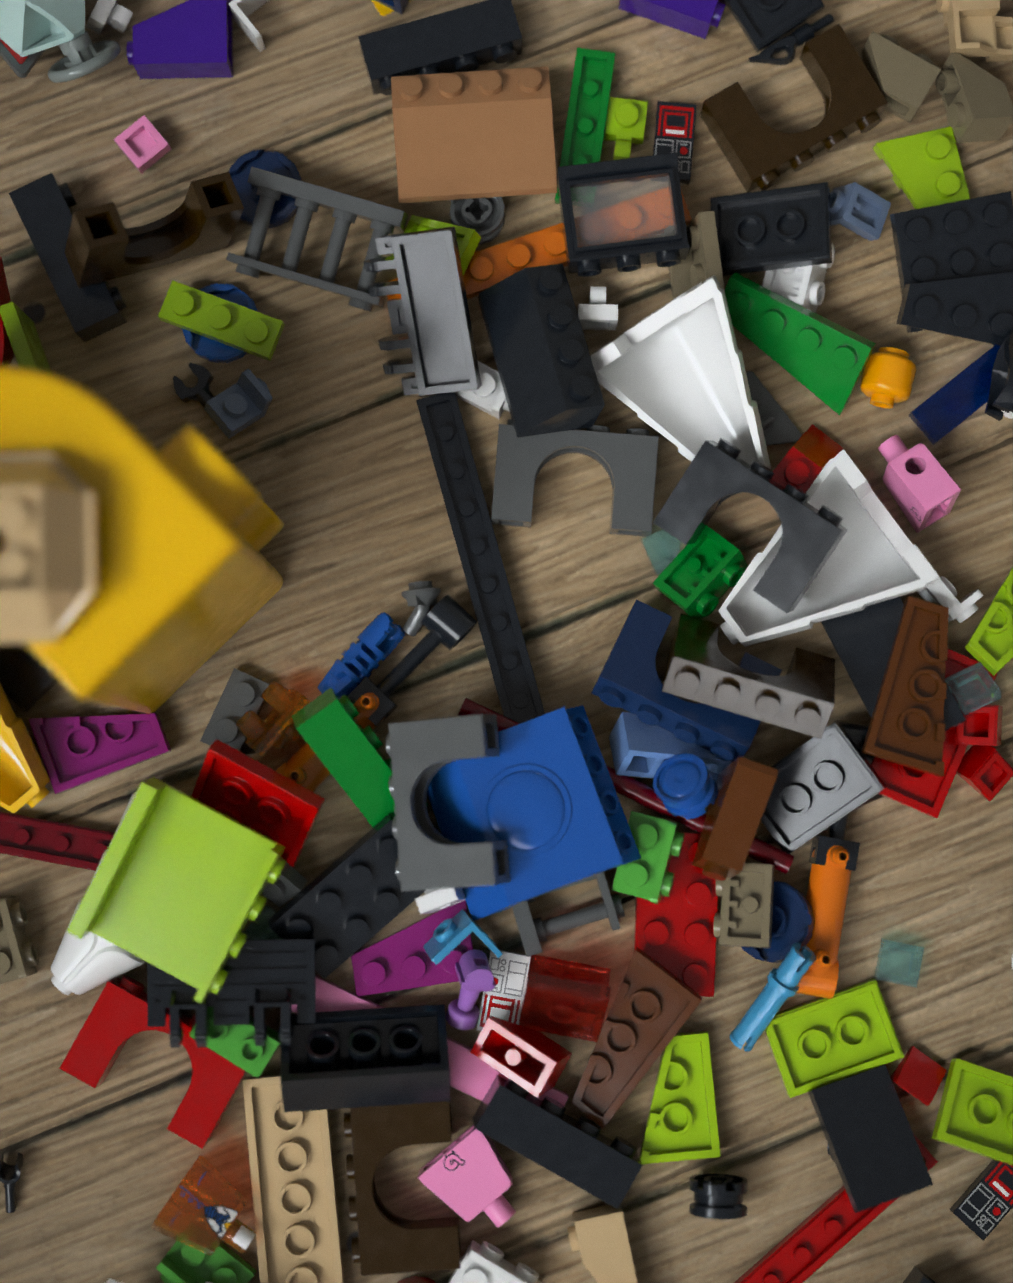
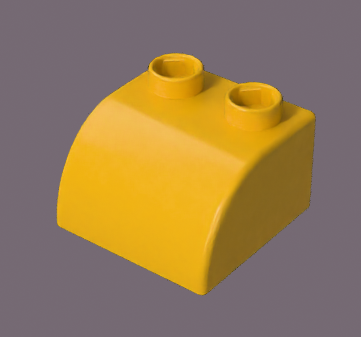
M0 365V453L52 452L99 498V594L68 627L69 629L57 643L26 645L79 698L143 713H154L281 589L283 585L281 574L259 551L283 529L284 522L262 500L261 495L192 425L184 426L158 451L107 402L82 385L57 374L34 368ZM4 533L0 534V554L7 547V538Z

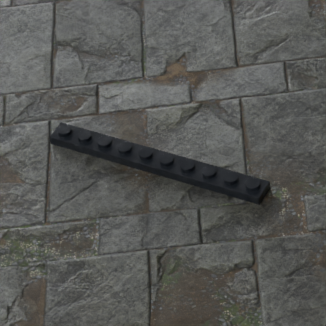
M455 392L440 393L416 400L503 715L521 724L542 716L545 712Z

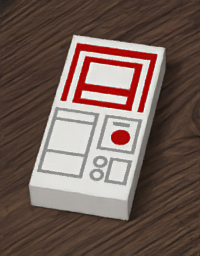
M501 950L503 955L498 958L490 951L489 965L496 986L491 991L483 992L476 1030L481 1031L490 1016L519 1025L531 956L527 957L525 954Z

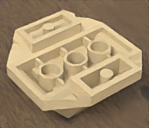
M52 452L0 453V534L4 533L7 538V547L0 554V645L57 643L69 629L68 627L99 594V498Z

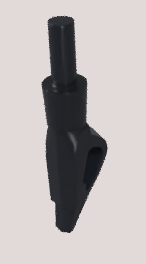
M829 13L810 25L808 23L803 24L791 32L790 35L748 60L750 63L789 64L795 57L796 47L813 39L816 32L833 23V16ZM787 53L785 58H772L773 54Z

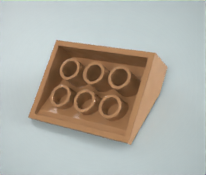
M549 66L391 77L399 203L557 193Z

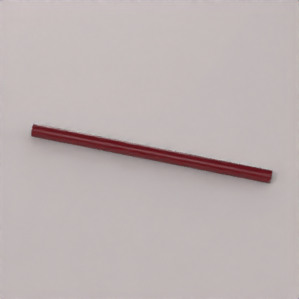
M465 698L457 715L459 717L480 714L496 715L498 732L520 724L468 698ZM607 766L616 793L699 833L702 832L706 813L697 818L687 820L683 816L674 817L667 811L653 787L630 776L616 775L615 769ZM754 837L747 855L763 864L774 865L776 870L784 874L789 871L794 860L793 855Z

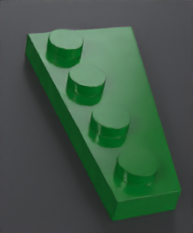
M737 273L730 276L724 293L732 325L840 416L846 408L876 343Z

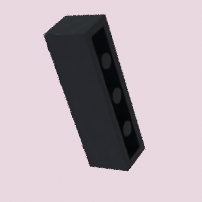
M486 0L358 36L361 53L374 95L380 93L392 95L391 77L475 71L480 65L495 62L496 64L507 63L515 59L517 55L522 54V35L511 0Z
M50 173L10 192L9 195L75 333L84 342H87L127 323L121 311L127 308V305L117 286L110 288L108 282L105 281L79 289L64 252L74 213L72 206L76 205L77 201L67 182L60 185L54 175Z
M497 1075L473 1116L475 1129L618 1209L643 1166L638 1155L635 1153L637 1148L621 1137L616 1136L614 1140H611L600 1134L601 1127L588 1118L580 1116L577 1121L565 1114L566 1108L558 1101L548 1096H545L543 1101H541L509 1078L505 1080Z

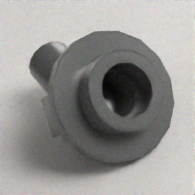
M432 581L408 583L409 590L401 592L402 597L407 600V605L415 607L402 628L410 636L417 635L423 625L421 622L429 613L430 607L437 604V597L441 593V588H433Z

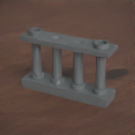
M251 166L247 182L258 188L256 195L260 196L244 257L229 252L227 255V261L237 264L236 272L259 278L261 271L350 298L348 305L370 312L373 305L383 307L385 299L371 296L368 286L375 283L378 272H366L363 265L357 290L334 284L350 224H355L356 217L371 221L370 228L373 229L365 258L366 261L383 256L378 255L376 237L387 236L388 234L393 235L394 228L405 231L409 217L407 213L399 209ZM281 195L296 199L294 206L298 208L282 267L280 268L260 262L259 259L275 201L279 202ZM321 206L334 210L332 217L335 218L321 273L319 279L297 273L312 214L313 212L317 213L318 207Z
M604 872L547 892L551 893L596 879L603 900L602 903L543 921L541 917L532 918L528 904L535 902V897L512 906L527 957L542 953L540 943L547 941L546 936L608 918L613 931L621 928L618 919L625 917L618 893L610 894Z

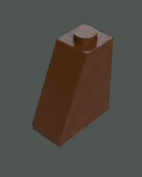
M739 756L718 774L716 780L718 796L714 804H709L692 864L702 868V873L705 876L725 881L727 877L732 878L742 871L779 770Z

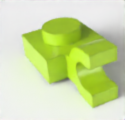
M609 97L604 140L616 141L613 160L630 158L631 143L643 145L648 101Z

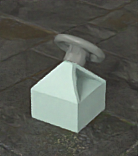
M0 0V39L17 54L25 57L59 45L65 57L50 67L48 78L52 82L63 83L88 75L110 63L120 53V45L114 40L92 43L87 30H85V0Z

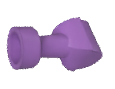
M477 949L465 952L461 956L459 963L455 962V970L461 988L459 998L451 1001L448 1005L445 1017L451 1026L460 1030H471L476 1027L480 1015L479 1008L475 1005L481 991L488 992L496 986L486 954Z

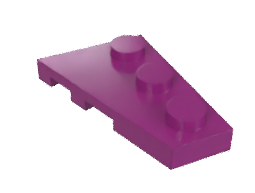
M156 713L28 718L55 794L63 793L171 752L159 715Z
M466 901L431 914L409 927L353 954L351 959L356 995L364 996L458 982L455 962L459 963L461 956L465 952L473 950L471 933L437 965L429 958L423 946L433 937L435 929L444 920L452 919L462 909L468 914Z

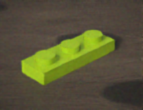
M174 280L170 284L158 314L161 321L271 361L285 326L284 322Z

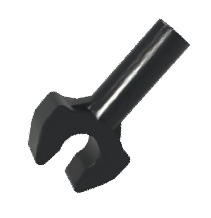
M189 363L190 369L198 377V383L196 386L189 388L177 376H174V389L184 403L195 400L204 408L206 402L215 397L210 392V383L214 380V377L205 367Z

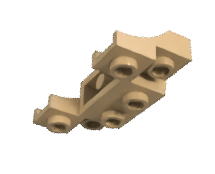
M936 0L938 13H943L944 27H948L950 54L959 53L965 58L985 57V62L1013 61V17L996 16L1000 10V0Z

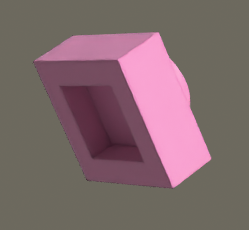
M145 115L114 139L118 147L141 174L172 150L167 141Z

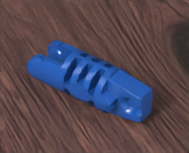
M385 612L377 615L362 633L358 635L357 638L359 640L357 643L352 642L349 645L350 648L342 653L344 657L334 662L331 669L318 685V690L323 694L332 687L339 698L344 694L348 696L365 677L369 678L372 675V670L380 666L378 662L380 660L384 661L397 647L398 643L401 642L405 636L402 627L396 623L393 624L394 620Z

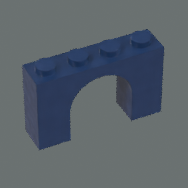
M636 600L591 694L600 697L601 701L608 706L620 707L637 715L639 720L648 725H657L672 732L676 738L685 743H694L709 750L713 756L720 760L733 762L739 756L743 757L750 748L761 721L703 703L687 702L673 694L663 692V684L656 671L655 658L672 616ZM746 652L737 664L746 670L769 676H780L782 669Z

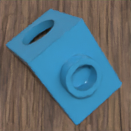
M463 909L452 919H446L440 923L435 929L433 937L423 946L429 958L437 965L473 931L498 958L503 955L494 941Z

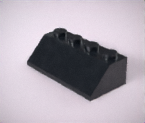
M563 264L524 268L480 292L477 298L517 438L593 427L605 403Z
M445 1004L315 1012V1023H297V1014H292L291 1045L281 1044V1090L284 1112L450 1101V1069Z

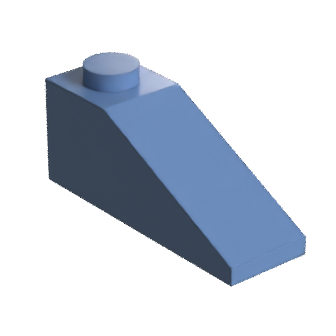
M621 712L609 735L616 775L654 778L657 769L665 760L674 755L687 753L701 758L716 781L718 774L732 763V761H723L716 758L709 750L697 744L685 743L679 740L672 732L657 725H648L639 720L637 715L630 712Z

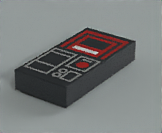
M658 101L653 155L677 152L680 184L689 185L697 104ZM667 176L651 178L650 181L667 183Z
M993 1159L949 1209L983 1241L1013 1208V1166Z

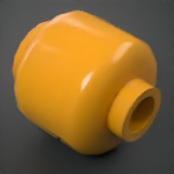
M881 347L878 352L870 355L863 370L860 390L871 398V405L892 409L894 403H902L909 399L916 375V364L909 359L910 354L908 352L893 347Z

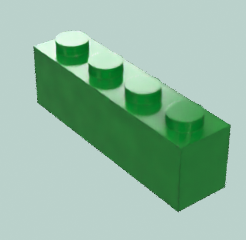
M331 687L292 715V719L297 731L370 825L375 827L388 814L393 818L395 816L394 798H392L389 791V778L392 775L391 757L386 760L378 749L383 743L372 727L368 725L363 729L355 719L360 713L346 694L339 698Z

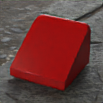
M957 703L966 721L956 726L955 744L1001 745L1002 706Z
M972 745L964 754L956 773L990 802L1011 779L1013 768L995 748L984 745Z
M911 1046L891 1075V1080L923 1104L929 1106L947 1070L917 1048Z

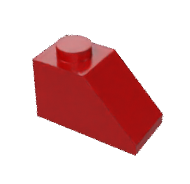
M812 424L773 470L775 474L772 480L783 487L791 483L806 493L827 462L841 452L843 447Z
M493 1016L488 1017L470 1053L537 1098L554 1088L572 1055L570 1051L537 1030Z

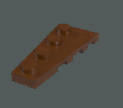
M911 596L906 598L861 752L938 777L944 776L943 741H945L944 700L946 699L947 683H945V661L947 660L948 607Z
M638 947L634 952L571 1104L603 1129L703 999Z

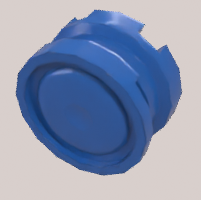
M678 754L665 760L657 769L653 778V788L658 798L662 800L667 811L674 817L683 816L686 820L697 818L706 813L705 808L710 803L714 804L718 796V784L713 775L708 770L704 761L693 754Z

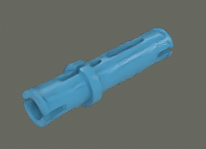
M800 943L792 945L791 950L779 967L773 968L767 975V984L736 1028L730 1033V1040L739 1049L746 1042L744 1051H751L787 998L793 997L799 990L798 983L816 961L815 954L805 945L800 952L799 950L802 947Z

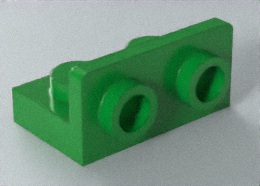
M706 525L696 542L686 545L655 579L653 584L658 591L683 609L687 615L702 619L710 615L716 609L719 599L725 592L737 584L748 568V564L740 549Z

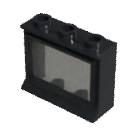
M677 152L558 167L557 189L569 274L578 273L580 277H591L600 274L602 269L617 268L619 272H631L640 269L642 264L657 263L658 267H671L680 264L681 260L686 259L690 247L687 238L679 180Z

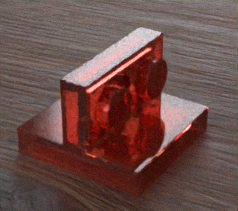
M532 955L519 1025L540 1032L597 1042L610 1000L611 987L609 986L611 969L541 955Z

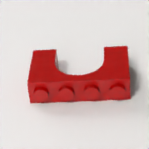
M123 976L122 979L116 977L109 980L59 1069L95 1089L105 1081L124 1045L134 1034L154 1030L170 1035V1007H166V1026L147 1027V994L143 992L145 986L128 976ZM182 1014L183 1042L181 1044L186 1049L191 1060L192 1078L188 1091L169 1123L167 1130L203 1149L210 1141L247 1072L211 1049L197 1047L195 1039L190 1037V1031L196 1023V1015L191 1019Z

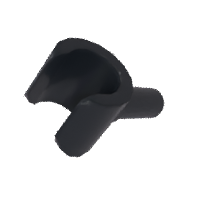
M1 1153L0 1182L4 1183L5 1211L13 1213L16 1211V1181L20 1178L24 1157L21 1153H18L16 1165H8L3 1160L4 1153Z

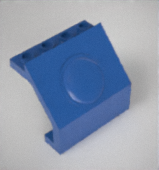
M583 705L569 709L563 707L498 732L499 757L451 762L442 767L429 784L427 795L444 837L460 843L507 840L510 882L490 886L461 887L473 921L505 911L523 901L641 858Z

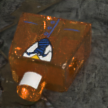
M199 1155L150 1226L156 1232L209 1256L215 1252L222 1240L243 1254L257 1233L237 1219L246 1206L247 1200L202 1155Z

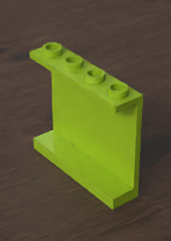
M152 776L141 783L66 932L80 939L90 932L197 988L198 992L194 1000L202 1003L210 993L217 995L229 974L223 968L229 956L236 958L244 946L248 935L242 933L248 919L255 922L267 901L261 894L267 882L275 884L286 864L285 861L280 859L286 847Z

